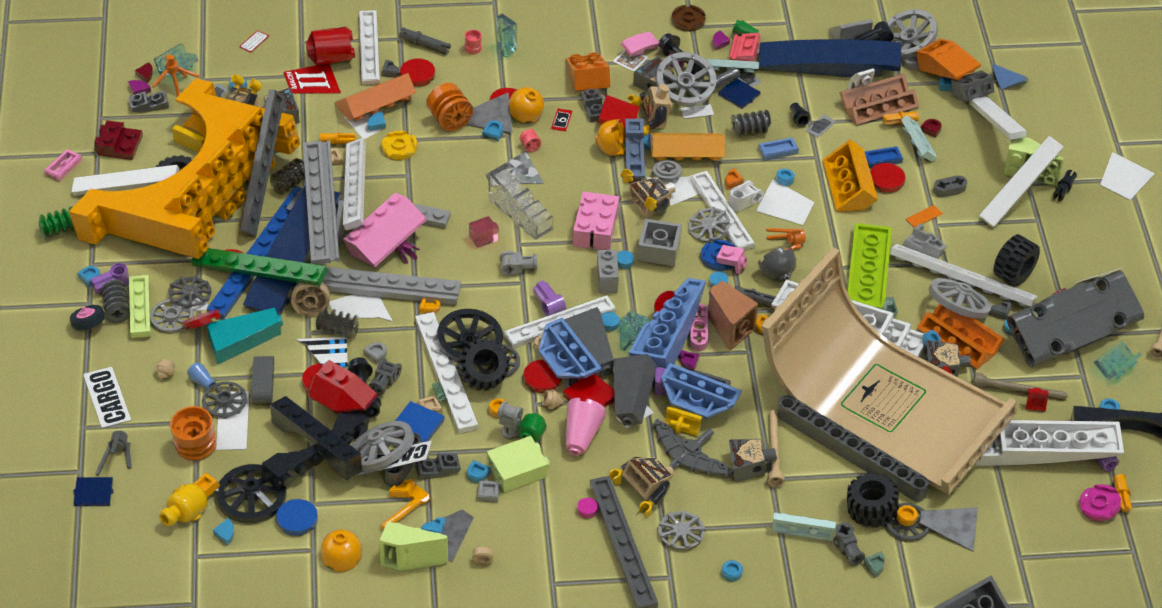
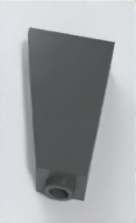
M595 307L564 319L601 366L602 371L595 374L598 377H603L613 373L614 358L599 308Z
M648 354L615 358L613 362L615 415L625 426L642 424L657 364Z

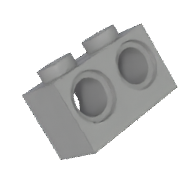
M598 250L597 273L599 293H618L617 250Z

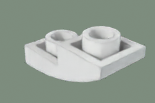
M869 69L853 75L847 89L871 83L875 70Z

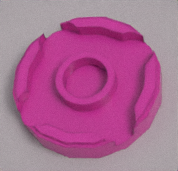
M1097 484L1093 488L1084 490L1080 497V507L1082 513L1091 520H1110L1120 511L1121 498L1115 488L1109 485Z

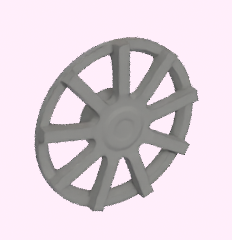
M713 206L703 210L699 209L689 219L691 235L705 242L723 237L730 227V219L726 211ZM710 212L709 217H706L704 213ZM714 212L720 213L713 218ZM699 215H701L704 220H700V219H696V218H697ZM723 216L726 218L724 221H717ZM693 222L700 223V225L692 227ZM725 224L727 226L726 229L723 230L719 228L717 225ZM703 228L698 236L695 235V230ZM717 230L721 233L719 236L713 238L712 232ZM705 232L709 233L710 239L702 238Z
M171 299L164 300L153 307L150 313V321L152 326L162 333H179L180 330L184 329V325L177 327L176 322L183 324L184 320L180 318L193 317L192 307L182 306L178 310L175 308L176 304ZM172 302V307L166 308L163 305ZM160 307L164 313H158L155 310ZM186 308L190 311V313L180 314ZM153 316L163 317V318L154 321ZM166 321L163 327L158 325ZM170 323H172L174 328H167V327L169 326Z
M682 510V512L667 513L659 523L658 532L662 541L668 546L675 549H689L702 541L705 534V526L698 515L695 516L686 512V510ZM675 516H681V522H678ZM685 516L691 518L687 523L684 522ZM668 519H671L672 522H673L675 525L669 524V523H665V522H666ZM694 522L699 524L697 527H690ZM662 527L673 529L662 533ZM690 531H701V535L698 537ZM673 534L674 539L669 543L665 537ZM690 536L691 538L695 539L696 542L689 545L687 538ZM678 539L683 540L685 546H677L675 543Z

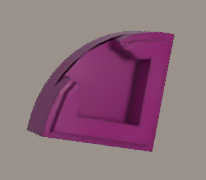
M721 30L714 34L713 47L715 50L730 44V39Z
M128 81L133 95L144 91L146 93L151 92L150 85L144 81Z
M681 350L680 362L685 369L694 371L700 354Z

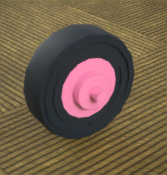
M88 305L73 312L69 318L73 329L86 330L100 324L104 320L105 314L101 306Z

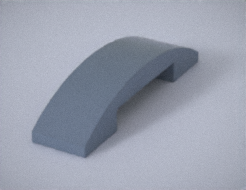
M626 119V169L632 171L633 176L645 179L644 119Z

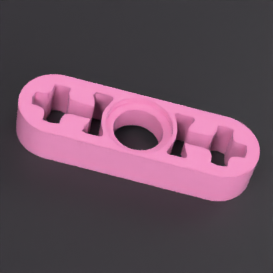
M700 304L697 312H701V318H697L696 313L690 329V346L696 351L705 350L708 344V308L706 305ZM702 325L704 328L696 329L694 326ZM697 337H701V342H697Z

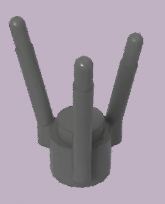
M119 430L112 433L111 441L108 442L96 475L100 474L110 451L111 454H114L115 451L121 452L125 449L128 469L132 467L131 443L127 442V433Z

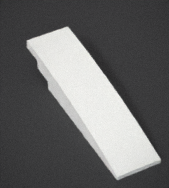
M786 280L771 307L776 309L778 305H781L786 300L787 295L793 292L799 283ZM852 300L861 315L881 335L902 349L920 357L925 348L922 341L924 333L911 330L910 323L894 319L892 312Z
M1011 420L974 466L1043 464L1124 455L1120 423Z

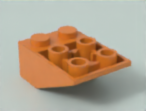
M942 38L916 51L919 71L927 72V74L960 80L963 76L973 73L981 67V63L954 41Z
M597 52L588 53L587 56L573 54L571 57L566 58L572 85L576 91L611 87L609 65L601 54Z

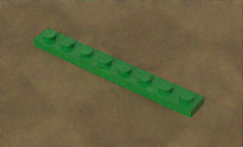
M208 248L199 259L192 258L190 261L193 266L316 286L321 285L328 271L322 265Z

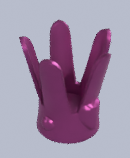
M407 240L396 248L406 264H408V260L404 252L414 260H417L418 257L411 248L420 250Z

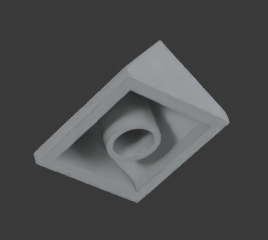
M869 19L829 28V32L833 39L858 40L857 36L872 30L873 20Z

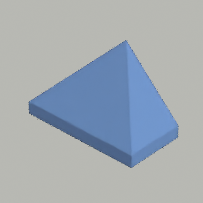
M993 64L992 66L1001 90L1026 83L1029 80L1026 76Z

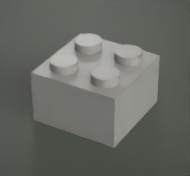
M645 219L638 245V261L675 266L681 242L682 224Z

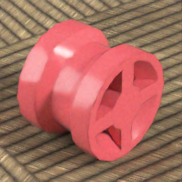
M533 129L525 130L519 137V140L528 152H534L541 146V140Z

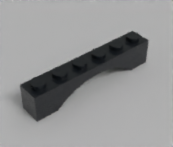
M287 396L270 404L272 423L283 432H295L308 439L322 453L333 471L347 481L362 472L361 453Z
M1073 406L1071 421L1119 422L1121 430L1142 431L1162 439V413Z
M359 409L338 413L331 431L350 444L354 439L368 431L369 417L362 411H359ZM314 445L300 451L276 453L262 463L261 476L276 490H279L284 486H288L297 477L303 476L312 467L318 466L325 457Z

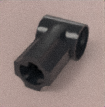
M885 21L878 22L874 29L857 36L858 40L889 42L894 38L891 28Z

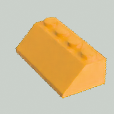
M649 133L650 153L652 157H655V160H666V157H673V160H684V157H691V160H702V157H709V160L717 161L720 160V157H725V135L721 133Z
M850 139L823 159L834 204L838 212L865 210L878 200L866 155L862 147Z

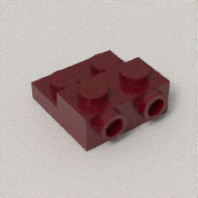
M106 120L105 125L101 124L100 137H95L94 147L97 148L99 156L133 160L143 137V131L125 128L124 122Z

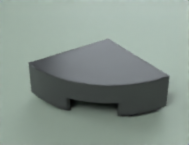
M385 60L382 76L396 78L400 76L399 68L394 65V62Z
M1005 301L1002 304L992 305L988 315L1006 320L1012 308V302Z

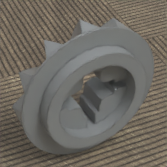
M663 160L653 166V174L659 180L673 181V179H679V176L682 175V167L675 161Z

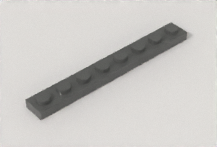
M269 90L266 99L261 131L251 170V179L240 223V231L251 237H256L285 99V96L276 90Z
M610 476L591 479V490L598 504L600 514L636 608H658L656 595Z

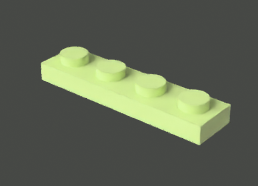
M148 275L129 276L131 338L151 336Z

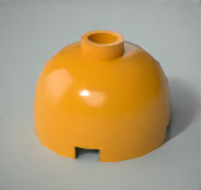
M520 88L512 94L508 102L509 112L516 120L522 123H526V121L534 123L539 120L544 110V99L533 88Z
M619 119L603 123L598 129L597 135H595L596 145L605 154L610 156H619L626 152L625 147H623L625 129L622 122L618 123Z
M344 529L332 531L321 543V560L324 566L333 568V571L343 572L351 570L362 559L361 543L358 537L351 531Z

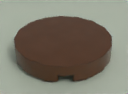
M681 5L672 12L671 21L677 29L691 32L701 29L705 25L706 17L705 12L695 5H690V7Z

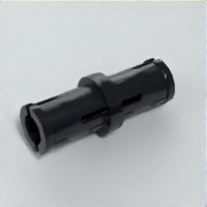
M1067 170L1063 179L1059 180L1058 187L1053 193L1055 200L1060 195L1057 201H1062L1066 193L1071 190L1072 183L1077 178L1075 171L1070 176L1072 170Z

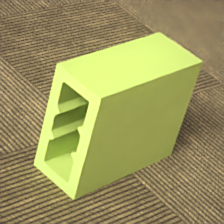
M531 436L487 451V465L491 468L496 481L500 482V487L504 493L548 477L549 460L546 456L542 455L538 442L535 443Z

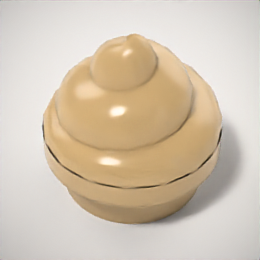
M161 359L160 362H157L156 372L158 378L162 380L172 376L175 372V364L166 359Z
M545 391L542 405L546 406L547 409L552 410L563 404V400L557 391Z

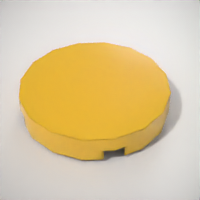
M405 131L390 132L382 139L381 150L390 159H408L417 151V140L414 135H409Z

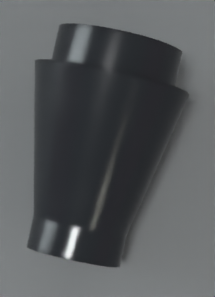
M799 103L791 104L790 110L793 122L798 126L807 125L810 121L809 112L801 107Z

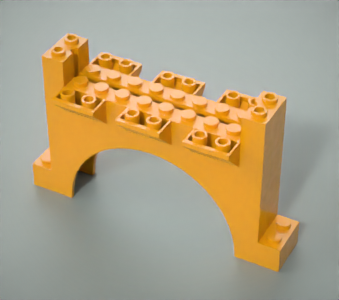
M195 78L175 100L177 103L190 107L193 113L183 124V128L192 130L205 137L204 144L199 153L187 166L174 175L146 187L125 191L90 189L69 211L78 240L97 245L108 233L199 259L209 248L208 241L216 233L212 217L217 214L222 220L226 221L246 199L243 183L246 179L249 182L251 179V170L254 164L255 151L258 145L265 108L217 97L213 82ZM282 113L274 151L291 155L299 147L300 139L293 115ZM274 154L271 162L270 171L276 165Z

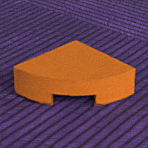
M735 168L730 170L726 176L725 186L727 190L744 182V179Z

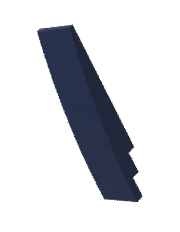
M850 39L760 42L759 69L852 77L856 73L874 69V74L882 75L883 70H901V42Z
M306 185L292 207L266 257L311 263ZM334 191L336 208L342 194ZM256 276L243 306L257 312L275 308L277 315H281L285 305H289L297 282Z

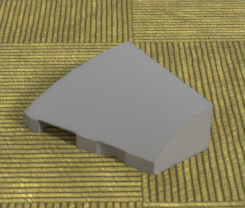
M917 225L912 234L905 239L902 246L939 259L947 245L937 239L933 233H925L923 231L924 225Z

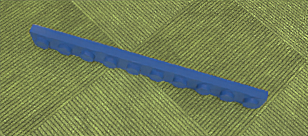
M295 186L246 254L267 256L291 211L285 208L301 191V187ZM233 272L207 307V312L219 309L220 319L224 320L255 276Z

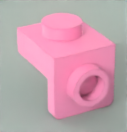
M723 245L716 257L717 263L735 266L736 274H740L747 265V257H745L743 248Z

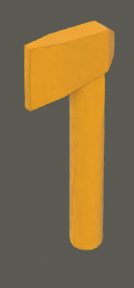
M414 486L409 497L412 501L382 523L381 529L384 531L387 521L397 523L420 504L428 502L430 500L429 494L419 486Z

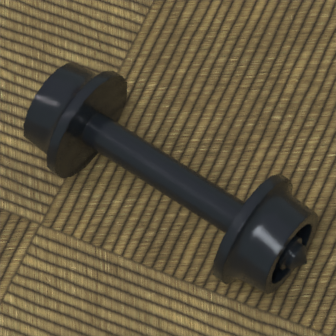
M667 33L659 40L658 46L663 55L668 56L673 52H683L679 48L681 40L677 35ZM694 63L691 73L694 75L703 68Z
M362 357L354 358L348 364L347 370L356 374L367 384L366 379L373 373L371 364ZM377 396L366 410H362L369 419L379 415L381 399Z

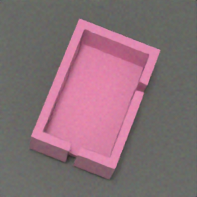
M583 191L573 230V246L590 248V235L594 233L593 249L610 250L619 213V196Z

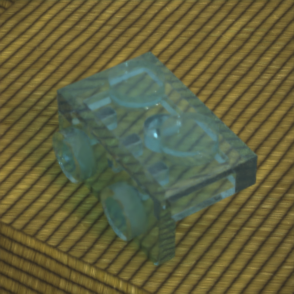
M501 14L497 16V43L502 46V56L506 57L517 50V23Z
M181 43L154 58L160 75L166 68L165 63L167 60L165 55H174L178 66L184 69L191 68L198 61L196 54L187 53L184 45Z
M629 311L620 319L619 340L621 342V350L625 351L630 345L633 346L643 325L646 322L649 323V318Z
M1121 341L1094 361V364L1107 380L1114 376L1118 379L1126 373L1124 370L1126 367L1131 369L1139 363L1136 359L1141 356V353L1139 352L1134 356L1126 344Z

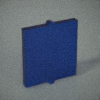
M738 78L726 84V87L718 92L719 96L741 109L749 103H753V100L761 94L760 91Z
M77 477L76 488L73 490L75 494L74 506H110L111 494L114 493L112 489L113 477Z

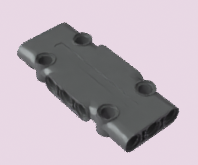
M1117 270L1103 277H1098L1089 283L1084 282L1039 303H1035L1029 308L1007 317V324L1025 361L1029 366L1033 367L1047 360L1054 359L1061 354L1076 351L1106 338L1122 328L1144 319V312L1125 274L1121 270Z

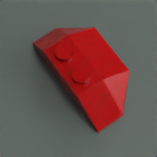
M328 360L312 376L308 396L331 411L342 413L358 409L359 411L366 410L378 394L356 374Z

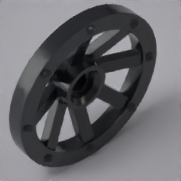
M459 309L446 315L439 323L437 343L441 351L448 358L459 363V358L468 344L473 343L476 339L481 340L491 332L495 334V343L502 344L503 331L498 321L488 313L477 309ZM473 318L470 329L465 328L461 319ZM479 320L489 325L479 333L476 331ZM455 321L461 334L448 328V325ZM444 334L456 339L457 341L446 342ZM460 347L463 348V350H462L461 353H459V352H457V351H455V350L452 349V348H460ZM477 355L473 362L474 365L490 361L491 358L486 355Z
M242 465L230 470L220 480V486L216 490L218 506L226 516L239 522L255 523L264 521L277 514L279 507L285 503L287 497L286 486L276 490L272 486L263 485L267 483L263 477L259 479L254 478V474L261 475L262 465ZM248 475V478L245 480L240 479L238 477ZM230 483L238 485V487L226 490ZM262 492L276 494L278 497L272 503ZM240 494L232 505L229 506L225 498ZM259 499L267 508L255 512V501ZM244 500L248 501L249 513L237 510Z

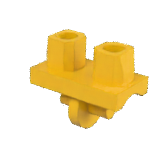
M668 406L664 423L675 429V433L680 434L682 431L698 436L702 416L683 411L677 407L672 408Z

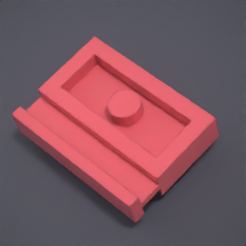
M749 33L742 34V36L735 34L729 55L730 60L755 61L761 39L760 34Z

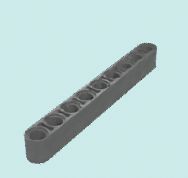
M784 395L780 397L777 412L780 420L869 474L878 473V475L884 474L886 478L890 477L896 483L898 492L911 500L920 502L926 498L929 481L924 475L793 396Z

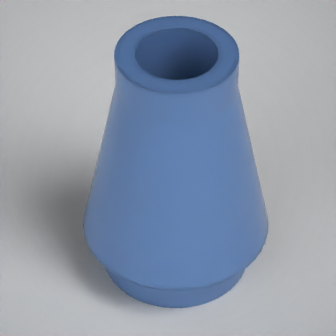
M194 363L187 371L189 379L206 390L213 384H216L203 364Z

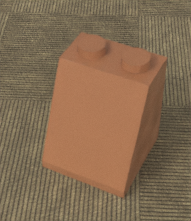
M721 281L709 291L708 318L727 348L732 350L755 330L758 303L724 281Z

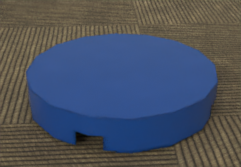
M714 240L710 244L709 242L706 243L701 251L702 263L716 271H725L733 268L734 266L717 263L716 257L723 245L735 246L725 240Z
M292 499L282 504L277 511V525L283 529V532L289 535H304L311 528L313 530L318 522L317 509L307 500Z

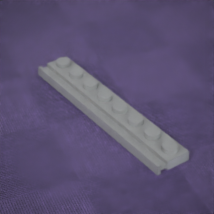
M327 140V142L303 143L311 263L317 265L331 263V261L340 262L330 140Z
M326 267L328 271L322 281L328 287L329 292L422 301L424 298L426 302L439 300L441 304L457 305L461 288V281L332 267Z

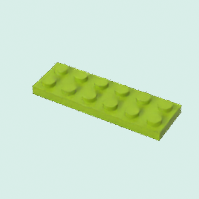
M855 223L847 291L851 300L883 310L886 298L892 227Z

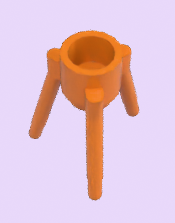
M766 228L767 232L787 233L767 236V239L787 238L788 243L793 245L791 246L793 250L802 248L801 244H804L806 241L805 232L800 228Z

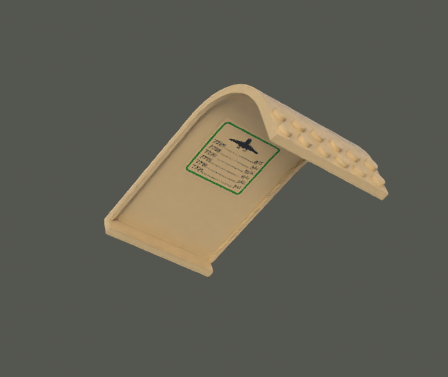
M834 247L824 254L822 260L812 267L805 279L799 282L795 290L787 295L786 300L781 305H778L774 313L765 319L762 324L765 352L769 365L788 395L793 396L924 475L928 479L929 485L947 495H950L1017 414L1016 400L1009 398L1007 402L1000 400L895 345L870 325L857 310L847 293L842 277L840 250Z

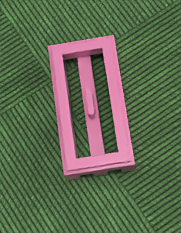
M66 149L44 170L46 176L50 175L52 179L56 178L60 182L82 161V156Z

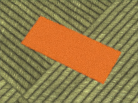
M932 205L906 218V220L915 228L917 225L923 224L943 213L935 205Z

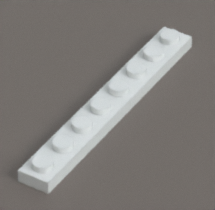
M363 138L346 144L343 226L345 230L355 229L363 225L366 143Z
M899 244L893 246L890 252L897 260H907L912 262L913 266L929 268V271L934 274H945L950 280H961L970 287H980L985 293H996L1000 295V298L1008 301L1012 299L1023 307H1031L1035 304L1038 297Z
M434 312L415 316V322L458 433L478 430V423L454 362L438 346L437 329L439 324Z

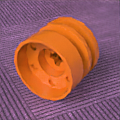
M444 83L437 86L428 95L426 100L428 110L441 127L447 131H455L462 128L473 115L472 104L458 86L453 83Z
M190 406L177 411L172 417L170 428L175 449L179 456L195 461L208 457L215 450L217 438L212 416L207 410L202 407Z

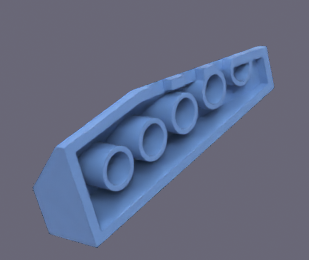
M687 278L674 292V297L663 304L664 307L661 311H656L653 319L643 325L629 351V355L648 354L657 364V367L667 368L669 363L674 364L694 322L706 281Z

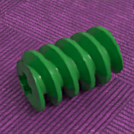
M70 206L68 212L63 208L61 214L57 210L54 211V217L50 212L47 213L46 218L41 214L38 224L42 237L45 238V232L51 237L53 230L60 234V228L66 233L67 226L73 231L74 226L69 214L73 207Z

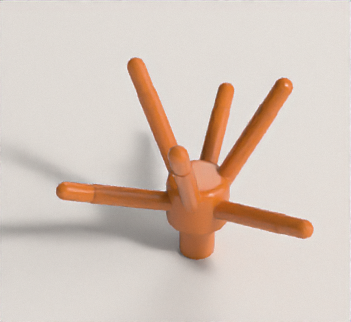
M165 55L167 60L165 63L166 68L152 87L155 88L167 74H172L176 95L179 96L177 72L185 78L188 76L187 74L196 78L200 76L179 67L174 55Z

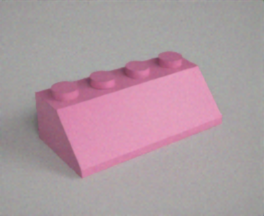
M395 192L370 216L363 220V225L355 228L343 240L351 256L376 267L425 223L427 219L408 198Z

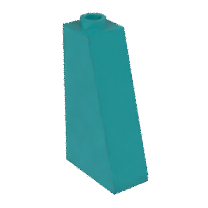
M275 308L207 324L208 338L217 364L223 363L280 335V326H283V320L281 315H277Z

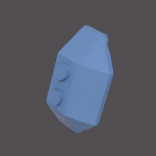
M563 318L545 325L538 353L557 378H587L602 371L601 366Z
M669 363L661 376L670 405L702 416L705 419L733 408L742 393L740 389Z

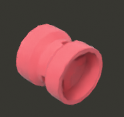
M468 30L465 33V51L467 53L477 54L481 52L482 34L480 31Z

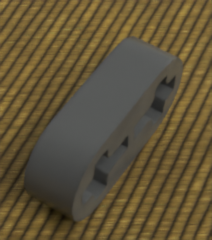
M958 175L936 180L933 193L939 197L963 193L966 190L967 179Z

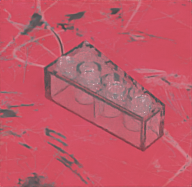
M505 163L489 172V201L501 209L503 214L508 215L515 224L524 229L526 234L536 240L553 230V216L539 200L534 201L532 192L520 185V178L516 174L512 175L508 171L510 167Z

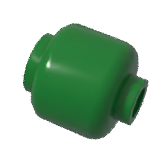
M537 413L526 414L517 427L520 438L523 439L531 436L534 442H538L547 429L545 419Z

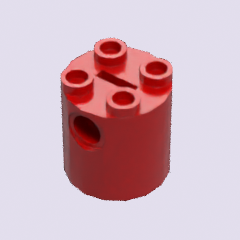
M344 26L311 31L306 41L308 57L316 66L351 61L352 58H355V50L350 41H353L352 30Z

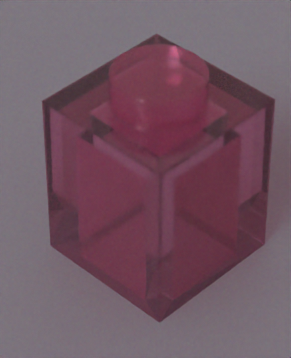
M489 216L469 223V237L477 248L498 241L499 227Z

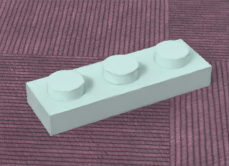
M706 59L714 70H720V67H727L728 71L736 67L743 68L744 72L755 73V69H759V62Z
M906 115L902 119L905 126L904 130L911 136L912 144L918 148L917 153L924 160L935 161L938 157L918 123Z
M774 513L772 532L833 541L836 522Z

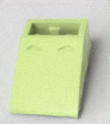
M1027 137L1012 139L1009 145L1004 175L1013 177L1041 144ZM1057 155L1035 182L1057 186L1064 158Z
M387 521L379 540L380 563L382 567L404 571L448 563V536Z

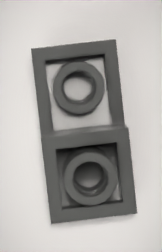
M598 88L580 91L589 121H598L603 106L602 96Z
M165 90L149 96L144 91L128 97L131 110L135 112L155 111L169 107Z
M438 453L436 459L415 462L418 479L443 477L461 470L457 453Z

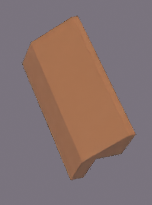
M905 74L839 92L843 109L855 125L882 118L885 114H895L899 111L919 107L915 90L908 89Z

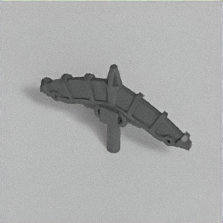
M656 419L652 424V427L658 433L657 440L662 442L665 448V454H669L673 459L669 465L673 469L682 465L690 468L692 472L697 470L705 472L709 476L711 474L724 475V478L734 474V471L727 467L725 463L709 458L708 455L702 452L700 446L714 435L712 429L708 428L694 441L677 436L667 423Z

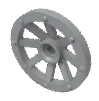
M913 9L903 11L887 21L891 29L897 25L902 31L901 34L893 32V39L899 40L895 42H901V46L904 45L901 48V58L916 56V51L933 43L938 35V25L935 18L924 10ZM911 18L910 27L906 28L901 21ZM917 18L924 19L925 21L916 30ZM930 24V25H931L930 31L925 32V33H922V32L926 29V27Z
M689 52L674 53L666 57L657 69V87L660 84H665L663 76L675 82L667 84V86L669 87L668 93L671 102L677 105H699L708 100L715 90L716 73L712 65L697 54ZM678 61H689L686 71L682 72ZM696 63L703 69L693 75L691 71L693 64ZM672 64L677 76L665 69ZM706 74L709 77V82H695ZM694 88H706L707 90L700 95ZM679 89V95L672 93L670 90ZM689 92L693 97L687 98L684 97V94Z
M937 278L932 280L929 286L930 295L938 303L954 313L981 319L987 317L991 310L989 301L965 283ZM952 297L954 300H956V303L949 300L948 298ZM961 304H968L969 308L961 306Z
M402 421L386 422L366 431L352 444V447L361 453L362 471L380 469L401 458L412 446L414 433L410 425ZM404 435H405V437H404L403 440L393 438V437H398V436H404ZM390 444L398 446L391 453L388 450ZM369 452L367 461H363L362 459ZM383 452V454L385 455L379 459H375L376 453Z

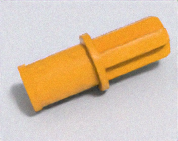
M899 111L895 114L883 115V123L885 125H903L902 119L906 115L918 122L919 114L917 111L904 113Z
M338 131L336 133H320V141L327 142V140H330V144L339 146V144L356 141V134L339 133Z
M1117 474L1114 476L1113 482L1121 498L1120 510L1126 513L1132 510L1130 501L1131 491L1128 489L1126 476L1124 474Z

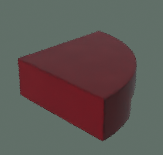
M149 62L135 70V75L148 83L153 75L152 65Z

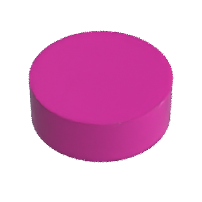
M583 498L577 504V512L581 517L592 518L598 512V504L592 498Z

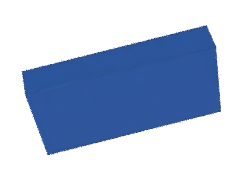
M897 146L865 151L869 168H873L881 163L899 164L903 162V157Z

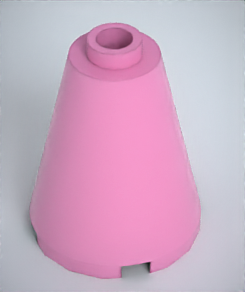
M574 398L568 402L566 449L571 455L579 456L584 454L606 417L605 408L598 402L590 399L583 402L580 401V398Z

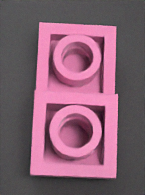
M645 32L622 41L621 45L627 54L634 56L642 55L646 49H657L659 41L651 32Z

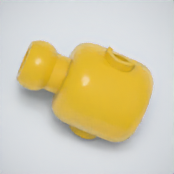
M182 484L179 488L173 490L174 493L168 497L167 508L162 509L159 513V519L165 526H173L177 521L181 523L196 521L202 516L201 513L207 507V496L203 489L196 484Z

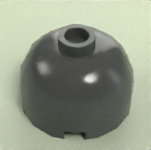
M787 246L789 250H784L783 247L775 249L763 256L765 260L762 262L758 261V266L764 276L770 280H780L781 282L791 277L790 275L796 268L797 259L790 246Z

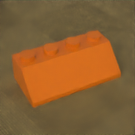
M407 73L336 101L335 104L348 120L354 118L355 121L365 118L364 114L368 112L371 115L380 112V107L386 106L387 109L395 106V101L401 99L404 102L412 99L411 95L415 94L416 91Z

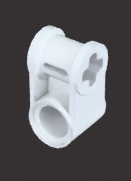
M748 180L731 189L729 205L733 211L740 212L753 204H757L763 198L764 192L761 189H757L754 183Z

